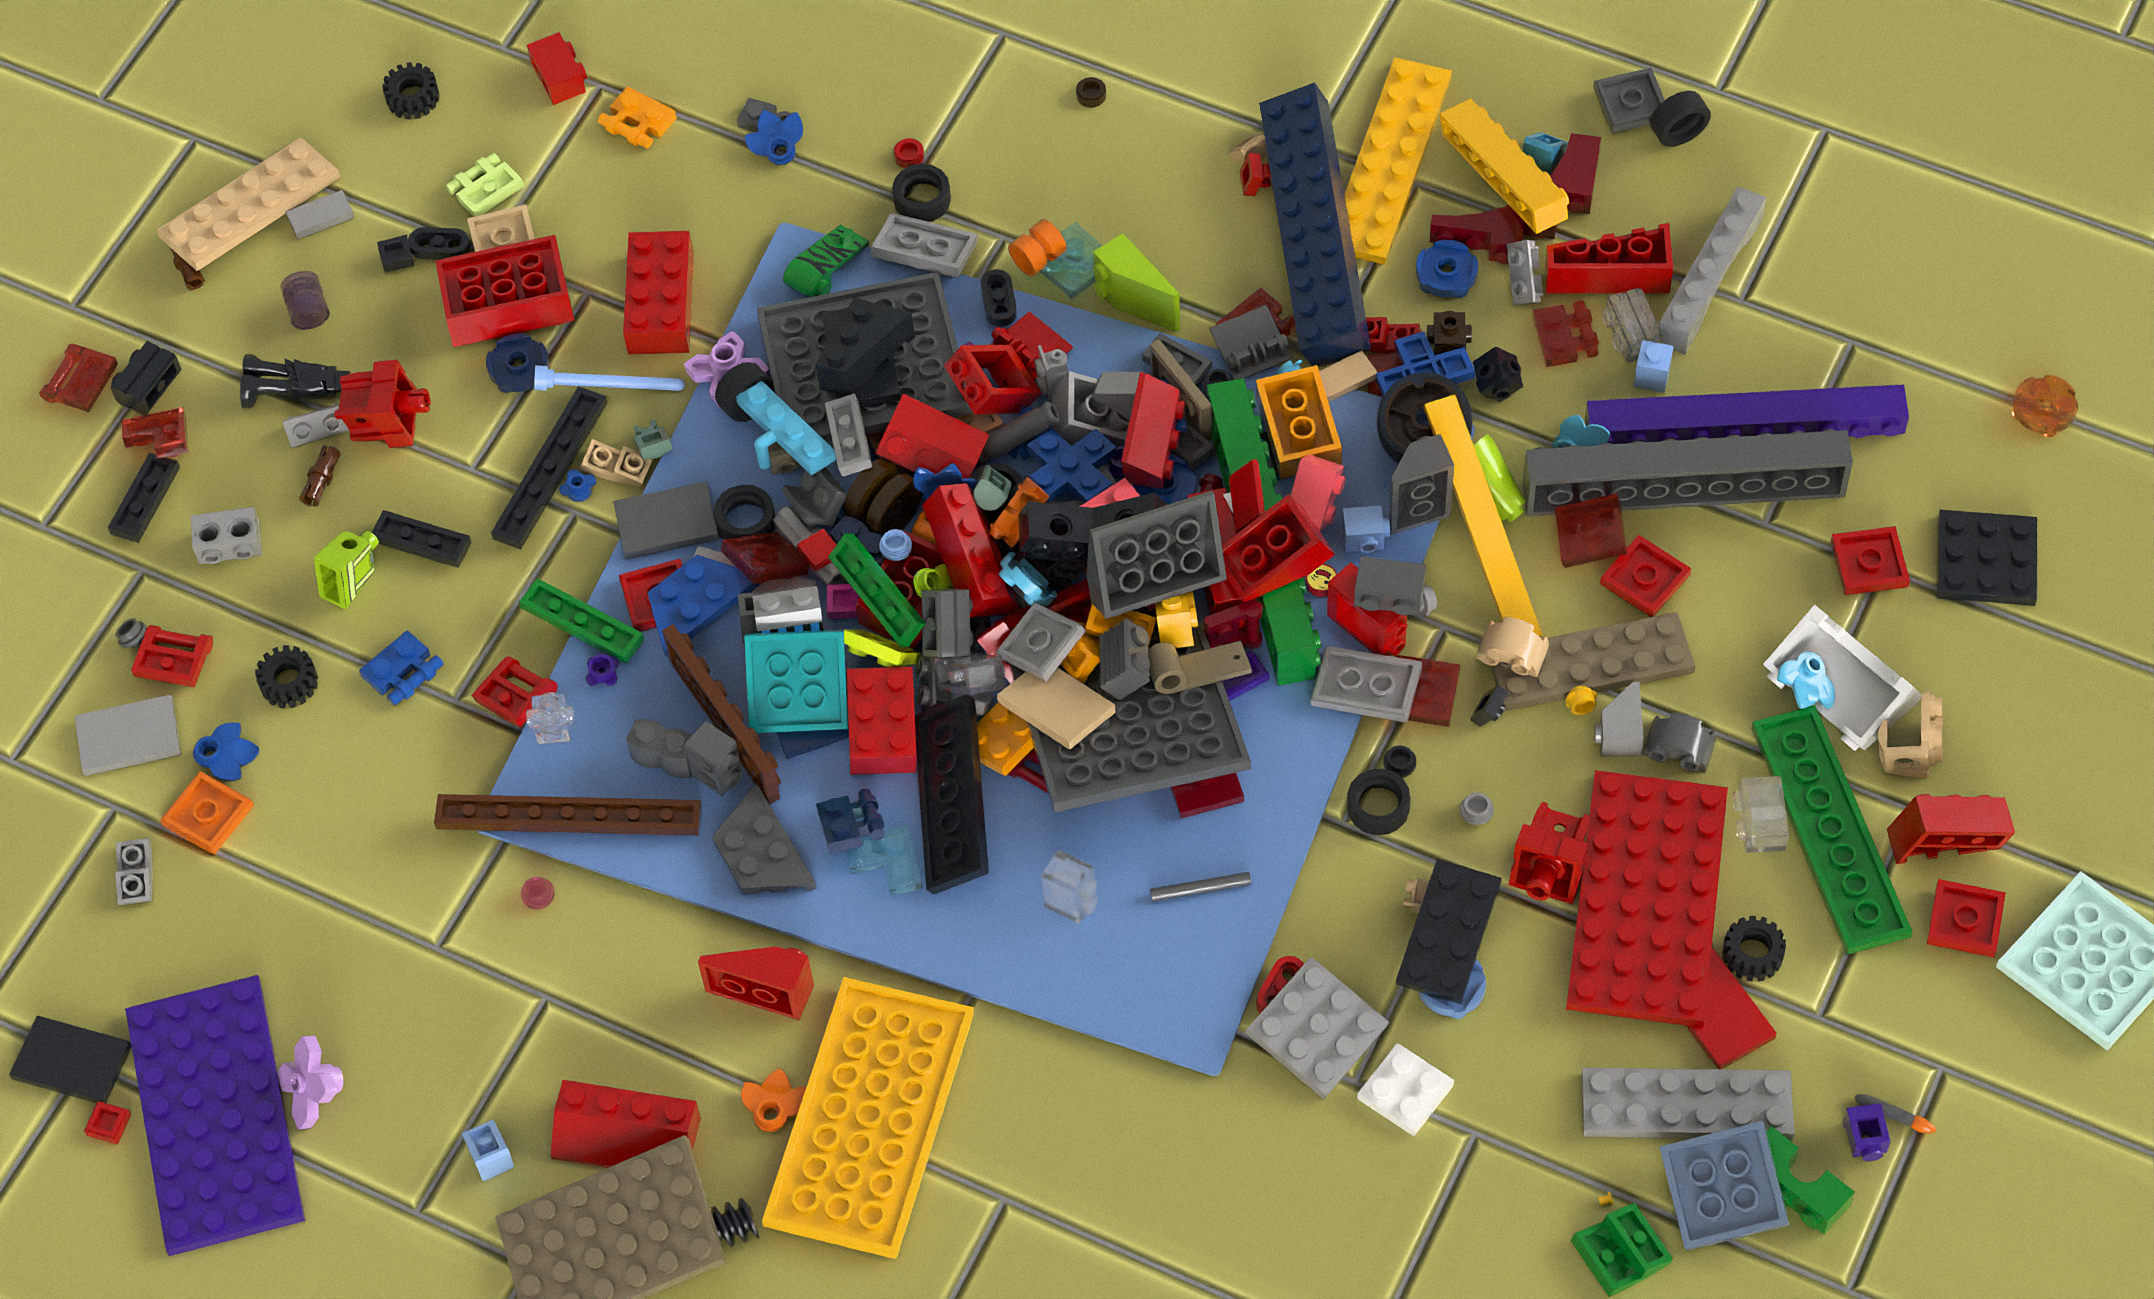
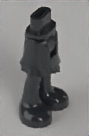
M245 354L242 363L243 375H241L240 381L241 406L243 409H250L255 406L257 396L265 394L292 396L294 401L297 399L301 401L327 398L329 393L330 397H335L336 393H341L342 390L341 383L339 382L340 376L351 374V371L337 370V366L301 362L296 359L292 362L285 358V364L261 360L254 354ZM264 376L284 377V378H288V380L266 379V378H260V377H264Z

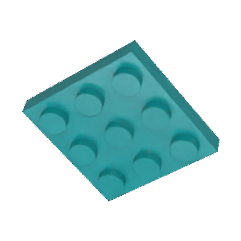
M844 630L753 633L744 635L749 727H752L756 733L848 729Z

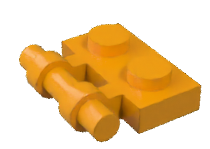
M627 86L610 105L611 114L613 115L600 114L598 123L605 126L606 131L611 134L624 136L630 144L634 146L641 145L648 149L653 142V138L648 135L652 134L660 138L677 117L675 110ZM629 122L635 127L632 128L626 124Z

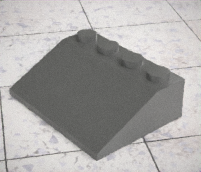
M1212 491L1089 530L1087 580L1091 603L1105 619L1227 580L1215 495Z

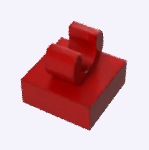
M1248 153L1240 169L1241 184L1244 196H1255L1259 187L1268 188L1271 186V173L1269 164L1262 165L1260 154Z

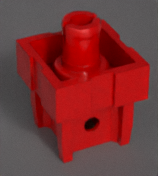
M398 359L374 362L373 371L340 376L339 382L341 383L342 390L339 409L335 410L334 416L336 419H342L350 432L351 441L369 442L384 440L389 448L413 446L416 413L429 412L431 399L427 389H417L413 382L409 380Z
M1541 802L1531 826L1527 824L1522 825L1515 844L1513 856L1515 860L1511 868L1508 885L1526 890V893L1535 900L1542 901L1553 898L1573 904L1580 887L1583 873L1582 866L1588 848V843L1584 842V838L1587 833L1590 816L1584 814L1583 817L1578 818L1551 810L1548 807V803ZM1561 825L1565 828V831L1558 832L1554 827Z

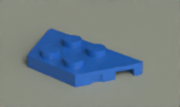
M696 555L648 592V597L664 655L668 657L662 632L663 629L674 624L680 634L685 632L690 639L737 604L738 594L751 593L762 584L761 576L754 572Z

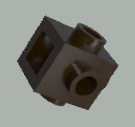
M1444 311L1434 313L1433 325H1427V339L1429 344H1433L1434 355L1462 347L1466 349V343L1472 342V327L1465 323V312Z

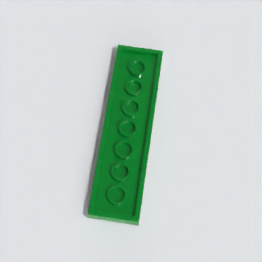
M1813 705L1804 709L1753 721L1751 729L1846 955L1911 938L1912 929L1816 706Z

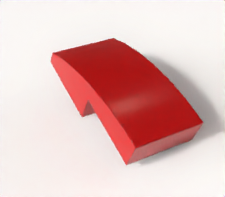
M1366 317L1371 349L1367 351L1398 355L1395 350V340L1422 332L1420 323L1389 324L1387 317Z

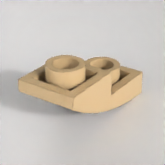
M592 439L579 470L606 480L641 486L652 459L647 458L643 460L639 452L623 446L622 451Z

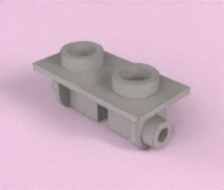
M1523 240L1507 244L1513 305L1541 303V296H1544L1542 293L1541 275H1533L1532 269L1540 268L1539 246H1535L1534 240Z
M1039 345V359L1034 360L1038 375L1036 377V384L1042 392L1041 395H1046L1047 401L1052 403V389L1068 371L1067 355L1060 349L1043 353L1042 347Z
M336 402L334 406L293 418L288 416L289 419L283 420L282 422L291 448L349 431L343 420L336 419L334 416L335 410L339 409V404Z

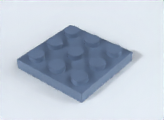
M1763 1121L1660 1146L1685 1250L1688 1251L1790 1226Z

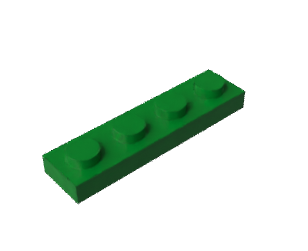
M845 533L828 558L900 647H909L925 626V621L854 533Z
M538 578L519 601L521 609L602 652L616 657L625 664L628 663L644 641L643 633Z

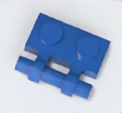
M407 630L363 666L359 672L361 677L382 696L393 688L394 690L387 695V698L395 706L401 700H408L414 695V689L425 680L429 682L434 678L436 671L444 663L437 655L428 662L424 661L430 656L429 649ZM412 670H415V671H416L415 673H413V674H412L409 678H407L406 680L403 679V678H404L405 676H407Z

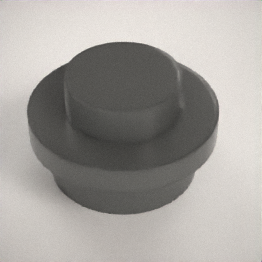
M135 618L125 621L116 631L119 645L122 648H134L140 645L147 626Z

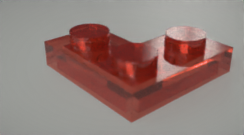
M183 407L121 420L122 439L125 448L144 446L154 442L157 459L176 457L189 452L187 421Z

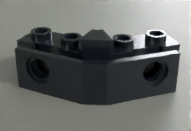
M1154 493L1094 508L1028 501L1018 514L1019 549L1024 551V558L1082 563V568L1087 569L1089 530L1168 504Z

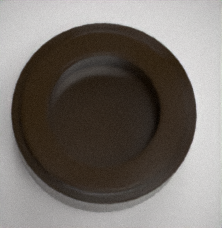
M1095 77L1081 80L1076 87L1078 102L1085 107L1101 105L1106 99V86L1104 82Z

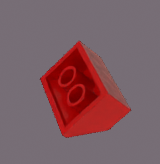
M1141 372L1139 373L1121 464L1124 477L1130 484L1164 489L1165 479H1171L1174 461L1170 460L1171 450H1177L1180 431L1176 430L1177 420H1183L1186 402L1181 400L1180 389Z
M903 393L875 453L914 472L918 467L937 474L948 465L954 463L961 472L962 478H970L989 434Z

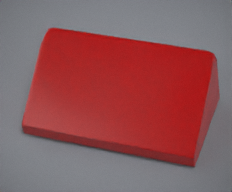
M1257 459L1249 461L1229 478L1234 524L1237 532H1240L1265 512L1259 462H1257Z

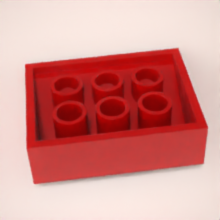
M556 235L435 260L445 317L453 347L575 321Z

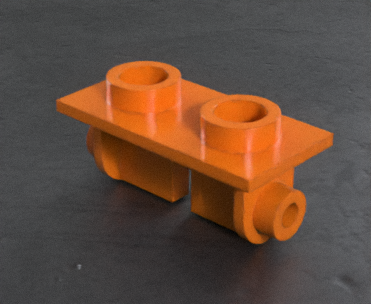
M1028 477L1022 484L1018 485L1019 489L995 523L992 522L990 524L991 530L989 534L998 540L1001 538L1011 548L1019 540L1018 514L1028 501L1045 503L1050 497Z

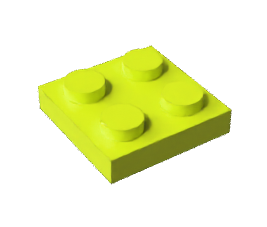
M843 629L844 644L849 646L847 651L862 657H866V655L878 657L877 663L885 667L917 665V661L921 657V652L909 647H900L896 642L865 629Z

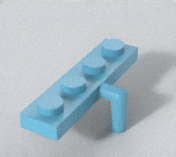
M762 380L736 396L738 405L766 431L765 434L758 437L754 442L759 468L768 469L771 466L768 446L775 442L787 451L810 475L817 473L836 461L835 450Z

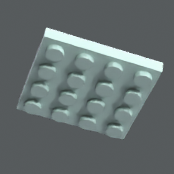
M2080 871L2000 958L1996 968L2108 1051L2154 999V925Z

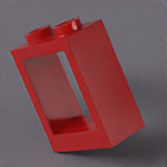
M961 345L944 364V368L974 415L1019 413L1022 406L1030 407L1042 394L1011 345ZM982 369H988L999 388L992 386Z
M1350 562L1328 581L1327 616L1371 653L1397 656L1406 646L1408 615H1399L1385 610L1369 611L1362 607L1354 606L1355 586L1359 568Z

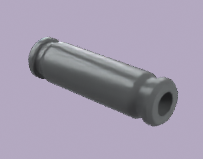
M1045 402L1041 407H1036L989 433L978 461L981 464H987L991 459H996L1047 431L1052 425H1058L1060 416L1055 406L1051 402Z

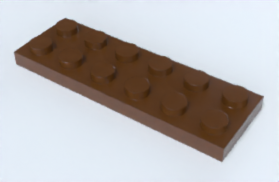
M674 624L663 629V637L671 666L713 726L736 741L742 767L755 785L758 784L769 805L779 800L778 785L781 784V780L775 771L778 765L773 755L769 751L764 753L760 748L761 741L756 731L752 727L746 728L742 722L744 717L739 707L735 703L729 704L725 698L727 697V692L718 679L712 680L709 675L711 671L702 656L696 657L693 653L694 646L685 632L680 634Z

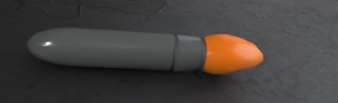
M1857 1094L1855 1096V1100L1860 1106L1881 1103L1884 1117L1911 1126L1917 1132L1930 1134L1936 1131L1935 1126L1922 1116H1914V1114L1873 1096L1866 1094Z

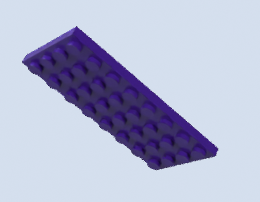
M255 975L125 1008L167 1254L172 1256L306 1221L259 976Z

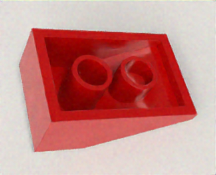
M1289 494L1222 545L1226 577L1244 603L1311 574L1335 555L1305 508Z
M773 946L700 956L698 960L705 992L799 1021L814 987L808 956L801 950L793 947L784 949Z

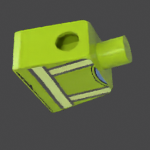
M343 531L314 557L319 597L346 610L374 572L372 551L379 544V541L373 533L364 531L360 536H357L349 531Z

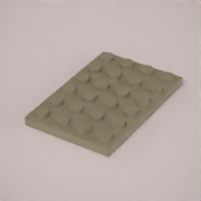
M685 1135L495 1216L518 1299H643L727 1263L692 1147Z

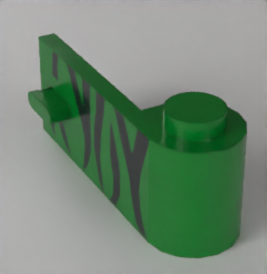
M840 224L789 263L783 275V282L808 298L829 294L832 288V273L868 247L869 240Z

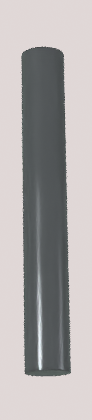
M1249 872L1152 888L1150 889L1151 900L1156 902L1251 885V877Z

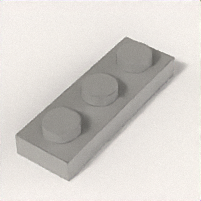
M855 393L826 402L828 422L841 476H847L871 468L872 462L859 402Z

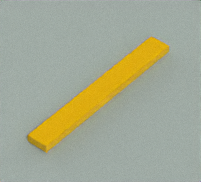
M1451 395L1427 403L1423 407L1433 435L1441 434L1454 462L1453 490L1500 620L1503 622L1504 617L1523 620L1535 626L1533 632L1542 637L1540 626L1455 395Z

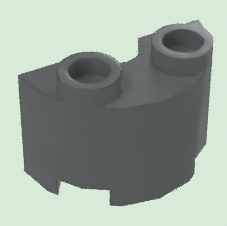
M1673 712L1670 718L1662 719L1656 716L1652 721L1642 755L1648 756L1657 762H1665L1667 758L1680 761V766L1688 771L1698 770L1706 773L1716 742L1715 732L1711 731L1708 733L1700 727L1701 720L1686 714Z

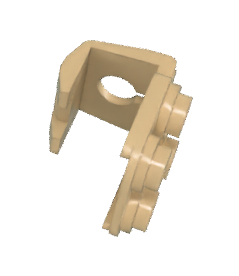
M1930 691L1921 694V746L1889 747L1888 721L1883 720L1878 730L1879 759L1886 773L1913 778H1928L1931 773V765L1936 766V762H1943L1942 697H1935V694H1930ZM1907 758L1913 761L1910 763H1900L1896 760Z

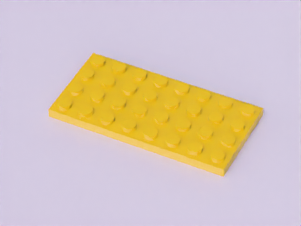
M843 977L762 1219L763 1227L897 1259L974 1016V1007Z

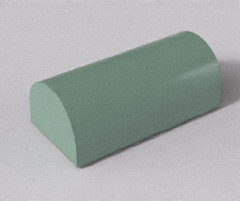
M986 465L980 472L974 489L975 502L984 510L998 509L1008 498L1011 481L989 465Z

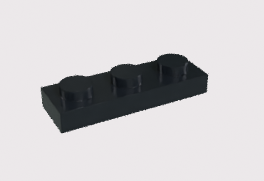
M149 452L108 526L111 535L137 543L140 542L180 469L177 460Z
M385 510L382 511L371 532L377 537L380 545L459 568L472 543L469 535Z

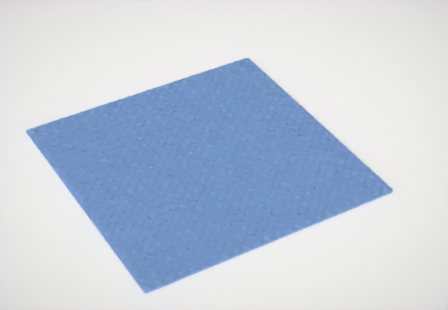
M781 223L778 226L723 334L725 336L733 331L741 338L745 346L743 358H760L769 368L757 308L808 298L783 282V275L787 266L795 257L826 234L789 223ZM866 247L832 273L830 293L935 272L915 269L911 266L871 257V247ZM939 274L958 348L968 341L974 345H990L994 339L991 337V333L998 326L992 325L986 318L981 280L960 274L958 278ZM1013 289L1017 316L1013 323L1000 327L1001 329H1009L1030 311L1073 346V349L1066 354L1068 371L1099 379L1103 372H1145L1150 375V365L1143 362L1142 354L1161 332ZM1161 333L1211 360L1212 368L1210 371L1222 369L1231 376L1219 349ZM1277 366L1244 378L1247 390L1252 389L1256 405L1253 408L1254 415L1260 416L1262 430L1265 432L1266 428L1256 398V380L1278 375L1276 371L1280 367ZM982 369L992 386L999 388L988 369ZM1202 380L1197 387H1198L1199 390L1203 393V395L1207 398V395H1206V394L1204 393V391H1203V380ZM712 382L699 383L670 439L673 450L661 456L642 495L707 481L713 512L715 502L720 495L729 488L739 485H754L763 489L772 499L775 516L784 507H792L781 490L784 485L799 487L802 475L806 470L803 467H799L790 473L772 475L770 467L768 469L759 468L754 442L758 437L765 434L766 431L753 419L747 422H737L731 419L710 398L709 390ZM1354 390L1329 402L1342 446V465L1345 466L1342 476L1346 477L1342 493L1340 495L1336 494L1333 506L1337 507V512L1331 525L1328 524L1327 527L1320 531L1335 553L1324 564L1333 567L1337 574L1350 562L1359 568L1361 556L1423 564L1440 520L1390 535V537H1384V550H1376L1372 553H1363L1361 551L1345 553L1342 526L1343 508L1382 506L1383 518H1389L1391 477L1398 466L1397 462L1393 461L1386 453L1378 436L1377 414L1383 397L1359 390ZM1046 395L1039 396L1030 407H1041L1043 403L1048 402ZM1019 413L998 415L1005 425L1016 419ZM1424 414L1416 418L1418 424L1422 426L1429 425V421L1426 420ZM1473 424L1470 436L1471 440L1473 439V436L1475 434V426ZM867 441L870 458L874 462L878 458ZM1005 453L996 459H991L987 464H981L977 461L974 470L983 465L998 463L1010 466L1024 478L1040 469L1042 465L1031 455L1027 460H1023L1018 454L1016 459H1013L1008 453ZM1216 454L1191 470L1196 477V493L1200 492L1199 481L1206 474H1214L1222 478ZM1267 460L1268 467L1271 468L1270 460ZM1106 462L1105 465L1109 470L1110 462ZM915 472L908 473V475L913 478ZM1278 473L1276 478L1277 486L1274 488L1276 494H1281L1282 499L1288 494L1291 495L1296 476L1280 479ZM1120 475V477L1114 479L1116 482H1119L1125 477ZM1165 480L1164 489H1168L1171 486H1169V481ZM1067 490L1055 500L1071 502L1077 499V497ZM924 494L915 515L902 531L911 533L916 519L924 510L922 506L925 502ZM744 504L732 509L727 514L726 520L729 525L736 528H747L760 522L764 513L761 508L755 505ZM837 516L832 527L820 524L818 527L824 529L831 537L830 531L841 519ZM774 528V531L767 540L759 545L748 548L735 547L728 544L718 534L719 540L629 559L624 557L620 538L587 602L588 605L633 628L618 575L680 558L682 565H684L693 558L697 547L701 546L816 581L824 630L865 629L892 640L858 624V618L828 619L827 587L809 567L804 568L798 562L791 550L790 544L776 528ZM1078 571L1077 575L1079 578L1076 581L1072 579V585L1087 579L1084 571ZM1046 587L1050 594L1054 591L1050 587ZM1199 588L1193 590L1197 622L1201 621L1204 629V617L1209 616L1210 613L1204 589ZM1306 588V594L1303 595L1305 602H1310L1314 617V621H1311L1312 629L1318 630L1321 641V649H1318L1320 661H1322L1326 645L1371 653L1327 616L1328 596H1314ZM737 603L690 640L694 646L693 653L696 657L702 656L711 671L709 673L713 681L718 679L727 692V697L725 698L730 705L735 703L739 707L744 717L742 722L748 729L745 644L742 642L739 604ZM1000 615L988 616L991 620V627L993 622L1002 619ZM1259 619V631L1262 633L1263 642L1260 648L1252 651L1268 671L1269 680L1230 701L1251 760V769L1236 772L1244 794V802L1181 819L1171 789L1168 787L1054 813L1048 793L1019 777L1003 776L980 763L989 874L935 895L926 890L917 760L916 773L850 775L849 738L786 759L776 732L757 733L761 741L760 748L764 753L769 751L773 755L778 765L775 771L781 780V784L778 785L780 799L770 804L813 877L816 889L806 891L805 887L785 888V892L772 893L770 891H762L757 894H743L715 847L712 836L750 789L755 786L744 768L742 767L743 774L738 785L733 789L729 788L721 796L693 776L691 778H677L667 774L661 768L643 767L634 762L630 756L626 738L637 719L651 720L663 726L665 730L678 729L690 735H693L705 721L712 724L671 666L669 658L664 655L657 627L641 631L644 636L643 643L627 664L619 661V666L616 668L618 681L612 686H608L606 683H597L594 686L587 684L585 677L589 674L588 659L599 654H608L571 635L549 677L558 685L555 695L550 699H545L528 718L490 795L701 800L702 812L699 836L476 831L480 834L1210 1076H1218L1222 1071L1363 715L1311 706L1310 700L1320 665L1316 666V679L1277 686ZM970 625V629L974 633L975 628ZM923 637L915 650L922 653L921 657H923ZM844 644L846 672L847 669L885 668V666L877 663L878 657L866 655V657L858 656L847 651L849 646ZM1246 647L1244 648L1245 653L1251 651ZM986 651L981 657L978 653H975L976 660L971 662L969 656L964 657L965 662H959L958 656H955L954 661L950 660L951 681L949 684L940 682V685L951 686L952 700L956 692L963 687H968L994 695V706L998 702L997 694L1010 685ZM906 665V667H913L914 711L916 715L922 712L921 705L917 701L920 676L916 674V665ZM986 712L983 716L980 715L979 717H976L977 723H978L988 712ZM1029 759L1025 762V766L1043 775L1038 764ZM869 789L871 794L877 799L879 805L877 813L881 814L884 821L883 837L878 840L873 839L871 835L862 837L863 846L830 854L816 803L847 795L850 803H854L859 799L858 793L860 790ZM864 817L855 820L856 822L861 821L864 819ZM1244 872L1250 873L1251 885L1156 902L1151 900L1150 889Z

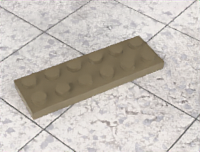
M1677 612L1549 637V647L1537 677L1519 675L1511 669L1510 664L1505 662H1499L1496 666H1490L1496 686L1499 685L1509 692L1503 702L1506 706L1504 711L1566 699L1570 690L1576 686L1583 685L1598 693L1628 687L1632 682H1640L1642 684L1692 674L1695 671V664Z

